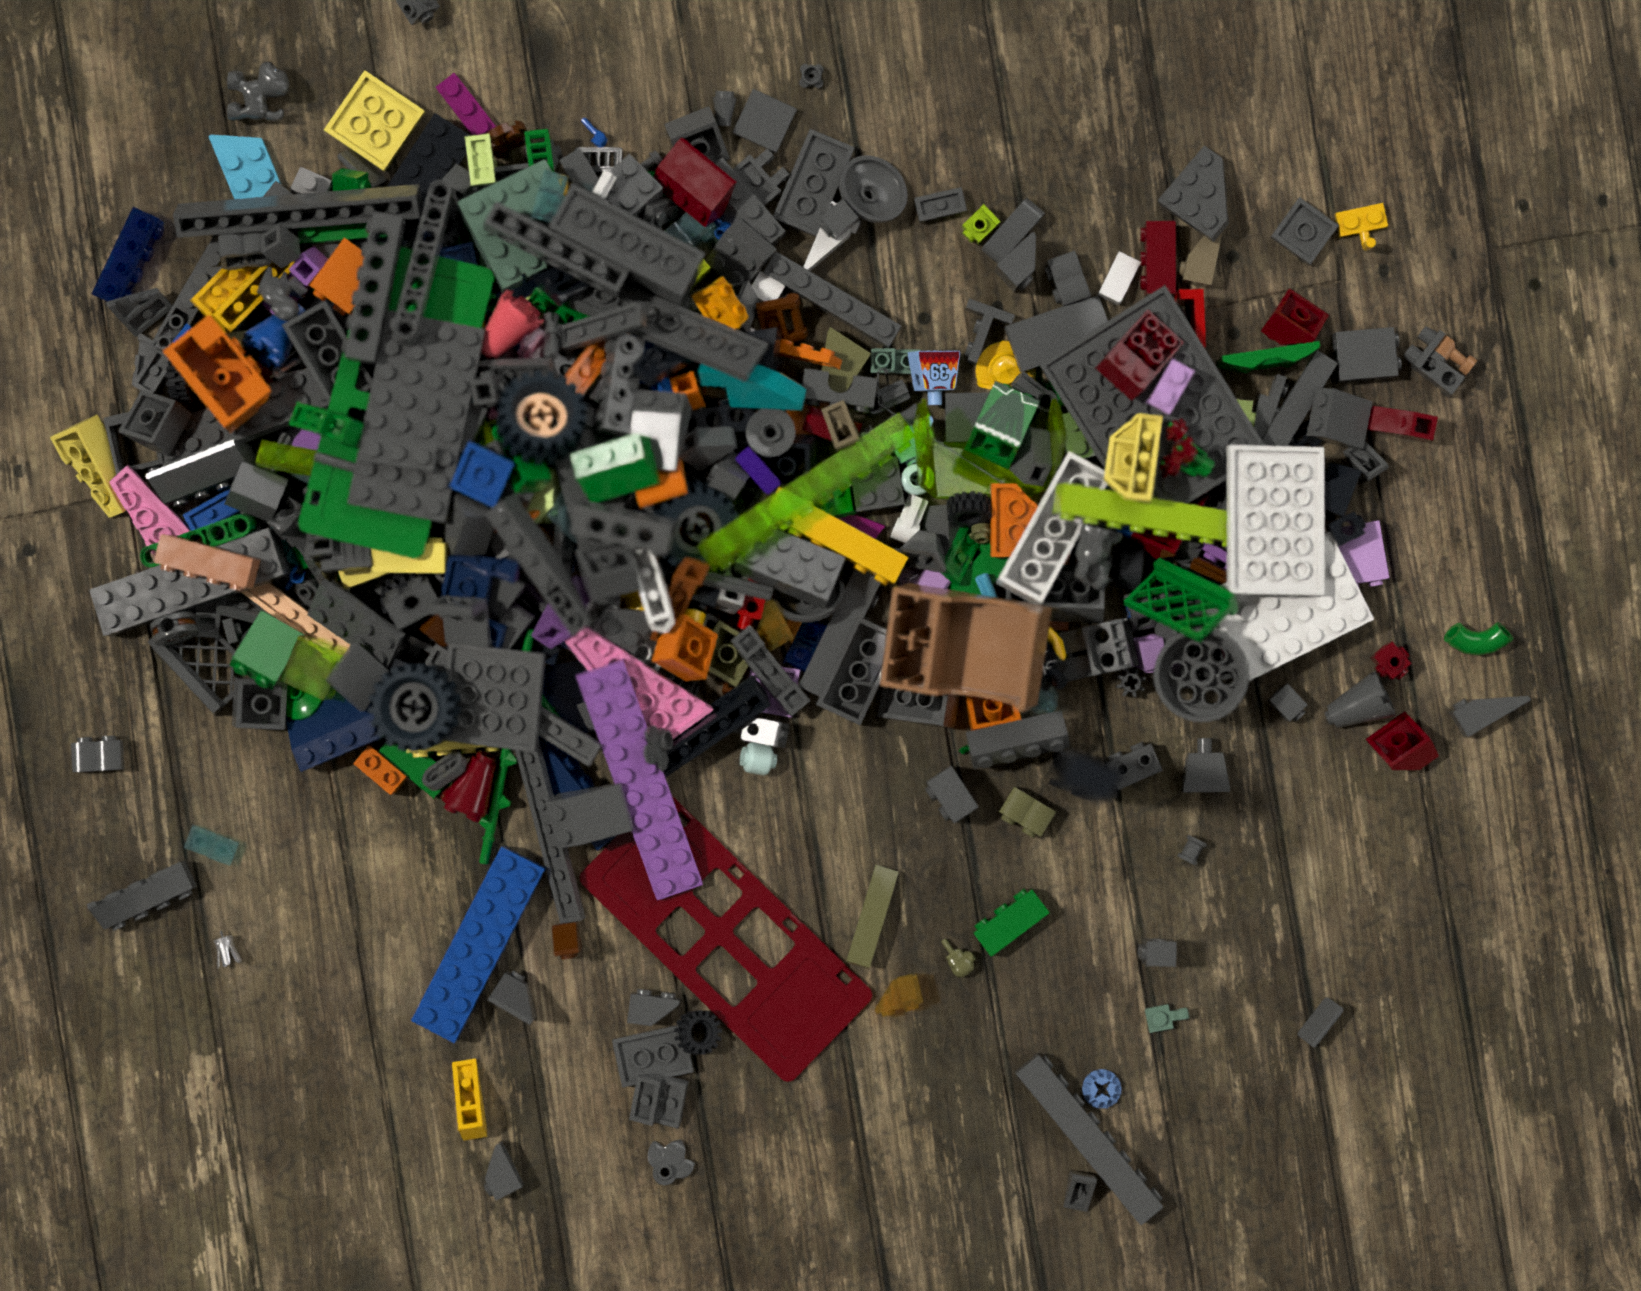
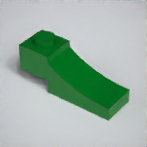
M300 402L296 403L288 424L355 448L364 424L351 418Z

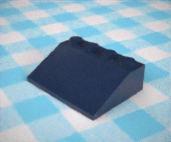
M329 683L323 684L324 698L322 704L312 716L304 720H293L286 716L291 750L300 772L313 769L383 739L379 738L376 734L380 731L378 727H372L370 721L374 720L373 714H368V707H372L373 702H370L365 711L360 712Z

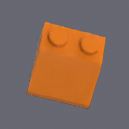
M682 614L667 634L663 633L658 638L652 661L684 681L705 680L718 634L686 614Z

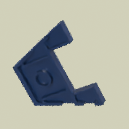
M452 555L448 558L441 596L486 598L488 606L494 576L513 584L518 581L521 564L517 559ZM488 618L491 645L495 648H501L504 644L507 626Z

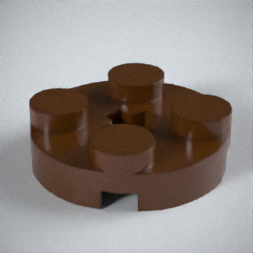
M514 121L516 125L509 126L506 122L486 133L490 134L492 153L496 159L504 158L509 154L508 151L526 145L524 132L528 130L524 122Z

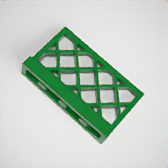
M1158 558L1153 563L1155 570L1124 600L1126 607L1199 643L1227 615L1233 617L1239 611L1235 593L1161 558ZM1156 579L1164 583V586L1150 588ZM1176 590L1183 593V595L1173 597L1168 595V592ZM1165 593V598L1152 601L1151 595ZM1148 596V602H1135L1140 597ZM1197 599L1202 603L1198 605L1187 606V601ZM1184 602L1183 608L1170 610V604ZM1167 605V611H1153L1154 607ZM1215 608L1220 610L1217 614L1206 615V610ZM1203 611V617L1189 619V613ZM1184 614L1186 616V620L1177 622L1173 621L1171 618L1173 616ZM1193 625H1205L1199 632L1190 628Z

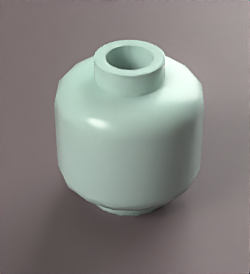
M912 464L906 467L901 474L903 490L907 494L915 496L925 494L932 484V475L929 469L922 464Z
M751 742L747 747L742 748L740 765L743 766L747 773L764 776L770 772L771 768L774 769L776 767L777 754H774L773 748L770 745Z

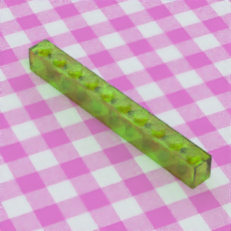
M897 413L860 437L858 442L848 445L700 542L697 546L698 550L707 563L710 564L713 572L718 568H721L722 571L735 563L733 558L739 554L742 558L755 550L753 545L759 541L764 544L774 537L773 532L780 528L784 531L794 524L793 519L800 515L804 518L813 512L812 506L818 502L824 505L834 498L832 493L838 489L843 492L853 485L852 480L859 476L860 479L865 478L873 472L871 469L878 463L880 466H883L893 459L891 454L897 450L900 454L912 446L910 442L916 437L902 415Z

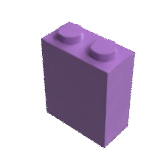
M575 575L571 580L586 608L590 597L585 589L583 578ZM548 603L531 636L552 649L572 635Z

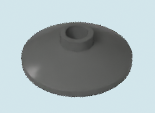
M761 409L754 413L748 421L746 437L749 445L755 452L763 456L775 457L785 453L793 444L795 426L786 412L780 409ZM768 429L776 431L774 437L770 438L766 435Z

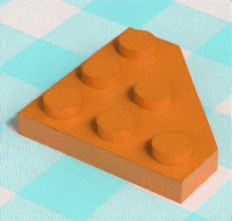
M991 483L990 557H1011L1038 505L1016 483Z

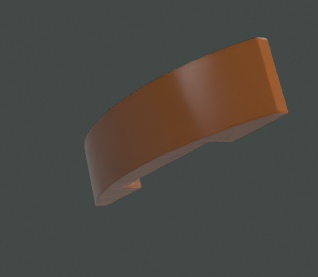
M686 557L675 571L667 587L675 621L685 613L697 585L701 586L710 567L709 563ZM651 630L650 640L657 642L663 633Z

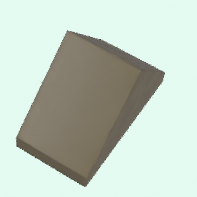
M844 400L821 409L836 450L859 441L858 430Z

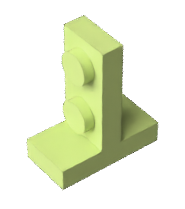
M490 134L465 137L471 186L495 184L494 167H498V163L492 153Z

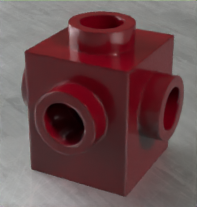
M1393 641L1387 642L1370 657L1376 664L1374 669L1383 679L1387 677L1389 680L1394 678L1399 680L1409 671L1407 667L1411 664L1408 660L1410 655L1402 646L1397 647ZM1391 658H1392L1393 661H1394V665H1393V666L1390 664Z

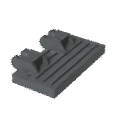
M307 487L303 489L304 495L307 493ZM313 491L312 496L321 495V492ZM311 501L310 504L318 506L319 501ZM316 535L307 536V542L311 544L330 542V548L308 551L309 558L332 557L330 560H321L323 573L372 568L370 548Z

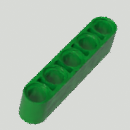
M242 513L180 534L177 537L195 541V535L199 534L203 540L202 544L214 547L253 533L257 528V520L250 514ZM240 519H244L246 521V531L240 528ZM219 526L225 531L224 538H220L217 534ZM158 542L146 546L140 553V560L146 567L161 565L154 563L151 557L152 549L157 550Z

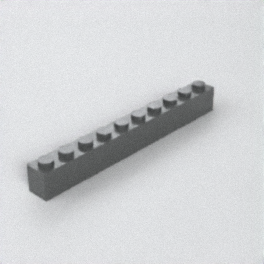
M420 184L181 203L177 205L173 213L177 238L267 231L278 224L286 229L367 223L368 218H372L373 212L401 216L404 220L417 219L421 216L423 202Z

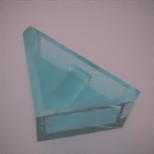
M544 170L532 218L551 223L561 205L568 176Z

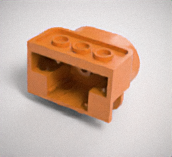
M210 314L163 350V353L229 434L259 412V408L269 400L272 390L259 376L262 371L250 356L244 357L246 351L235 337L229 339Z

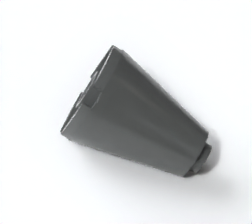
M1376 671L1368 674L1327 705L1328 711L1324 713L1330 725L1335 724L1339 728L1396 715L1387 690L1385 691L1382 685L1383 682Z

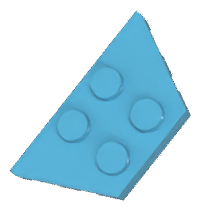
M225 135L208 136L234 199L263 197L275 181L281 184L262 138Z

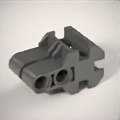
M1129 618L1058 634L1063 640L1066 654L1069 656V659L1064 660L1068 668L1063 673L1068 681L1140 665ZM1103 629L1107 630L1109 634L1107 642L1101 639V631ZM1087 650V655H1077V652ZM1108 653L1114 656V664L1112 666L1106 661Z

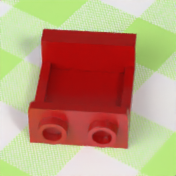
M1181 289L1174 295V300L1178 306L1189 305L1190 326L1203 347L1206 348L1204 289Z

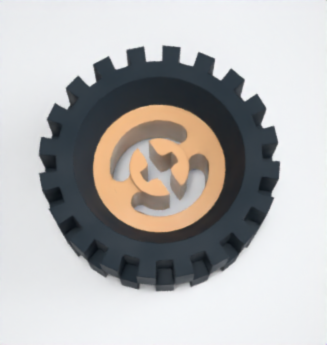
M541 370L534 371L533 377H530L528 372L521 374L520 382L517 378H514L510 383V388L506 386L502 397H500L496 421L498 437H503L502 445L505 449L511 446L510 454L515 458L519 453L522 454L523 462L528 463L529 458L535 459V465H542V460L547 459L548 465L555 463L557 456L562 461L567 458L568 451L572 454L576 450L577 444H580L587 410L586 403L583 404L584 397L581 392L576 394L577 386L573 382L569 386L566 384V377L561 375L559 380L555 379V372L548 371L547 376H541ZM531 412L528 426L524 421V416ZM554 416L558 422V425L554 429H551L552 419Z

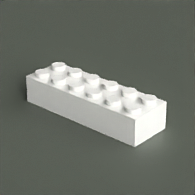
M1068 452L996 584L1032 604L1041 605L1080 535V529L1084 520L1075 518V521L1061 520L1060 515L1052 514L1056 484L1069 483L1104 490L1107 486V483L1104 481V470L1072 452Z

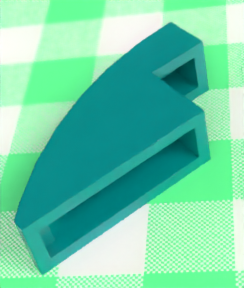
M702 363L699 369L702 386L726 387L730 407L802 410L807 393L806 389L788 377L769 368L757 365L746 382Z

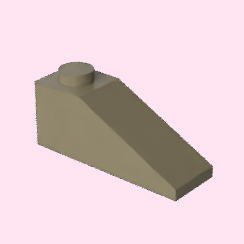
M1222 233L1214 242L1203 236L1187 256L1185 262H1180L1178 276H1182L1181 283L1204 288L1212 286Z

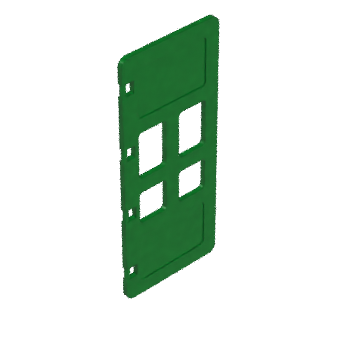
M376 242L377 245H380V246L386 244V243H382V242ZM403 247L400 249L388 311L398 312L413 253L411 249ZM439 256L424 318L482 328L495 279L493 272L486 267ZM382 259L375 260L372 263V269H380L384 261ZM423 259L418 265L426 266L430 261ZM417 282L412 288L420 289L424 283ZM370 284L367 288V293H376L379 289V284ZM411 305L406 311L414 312L418 309V306ZM365 308L362 316L364 318L371 317L374 313V308ZM362 331L358 335L359 342H365L369 338L368 331ZM345 353L341 357L328 411L347 417L351 408L367 411L370 393L356 390L355 386L361 363L348 361ZM321 436L317 452L356 463L358 448L345 446ZM314 461L298 523L303 532L406 558L418 559L423 556L432 521L348 505L347 501L353 472ZM313 491L321 492L318 506L310 504Z

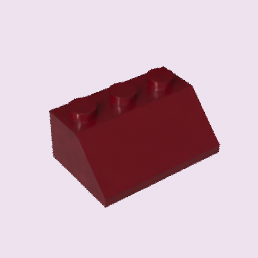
M680 138L661 161L653 177L663 187V193L705 228L724 214L737 181L684 138Z

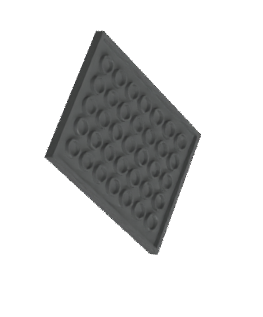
M1166 286L1161 287L1039 364L1104 469L1106 467L1109 440L1112 434L1131 421L1138 413L1163 416L1152 498L1188 504L1227 479L1228 445L1265 446ZM1147 309L1184 342L1170 360L1174 359L1194 371L1170 415H1166L1146 404L1168 362L1132 401L1095 369ZM1180 418H1183L1186 422L1185 425L1188 427L1185 435L1191 437L1193 443L1206 452L1207 457L1214 461L1213 469L1208 476L1202 477L1197 474L1193 477L1188 473L1178 471L1175 477L1167 475L1166 478L1162 477L1163 471L1160 469L1163 457L1168 454L1171 455L1174 446L1183 441L1180 439L1174 442L1172 439L1168 440L1165 436L1166 428L1173 420L1176 419L1178 421ZM1181 463V466L1190 468L1188 463Z

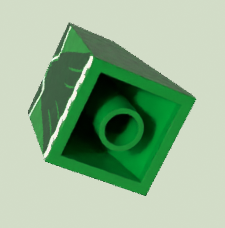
M995 381L964 450L1008 470L1040 401L1034 399L1029 394L1012 389L1007 384Z

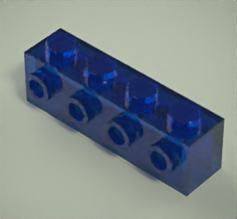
M136 207L132 208L91 293L92 295L108 302L133 294L131 291L135 283L138 284L142 279L144 273L142 268L145 262H149L153 256L154 249L152 247L156 239L159 240L163 235L164 222Z

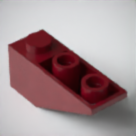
M1372 406L1367 431L1429 443L1434 440L1438 416Z

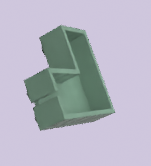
M545 159L457 202V210L461 214L460 216L484 262L493 272L494 281L501 294L506 290H513L521 286L523 281L521 275L525 274L524 280L527 283L535 279L536 275L547 270V266L544 261L485 231L484 222L495 201L537 223L556 214L565 196Z

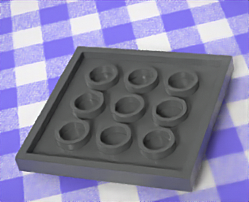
M449 642L446 674L449 675L447 680L449 682L454 681L457 686L454 688L455 694L460 693L461 700L457 701V707H461V713L456 716L459 722L457 726L451 729L453 733L443 740L536 752L546 653Z

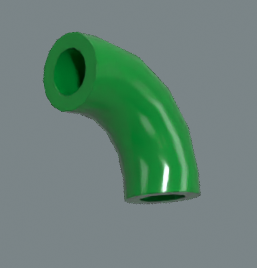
M1499 622L1479 632L1471 631L1461 623H1456L1446 632L1444 641L1463 654L1481 656L1495 653L1513 641V637Z

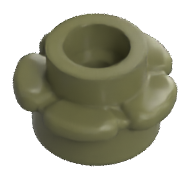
M987 523L973 525L971 527V534H969L970 539L975 540V543L978 544L987 543L990 539V525Z

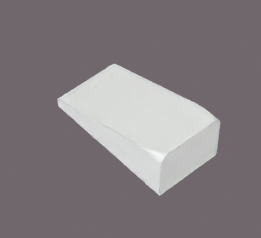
M1119 251L1098 295L1120 305L1139 267L1140 261Z

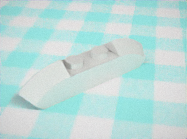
M620 524L622 533L628 534L627 526ZM643 529V536L647 539H652L650 531ZM629 549L637 565L639 592L651 630L667 634L674 625L675 618L658 556L649 553L650 550Z

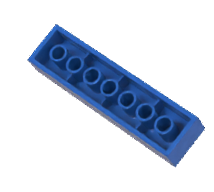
M501 846L412 1017V1022L452 1043L458 1041L546 871L545 866L506 846Z

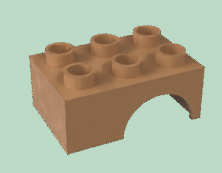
M913 583L894 587L880 686L936 696L955 694L988 698L1008 703L1014 706V710L1025 711L1038 704L1052 607Z

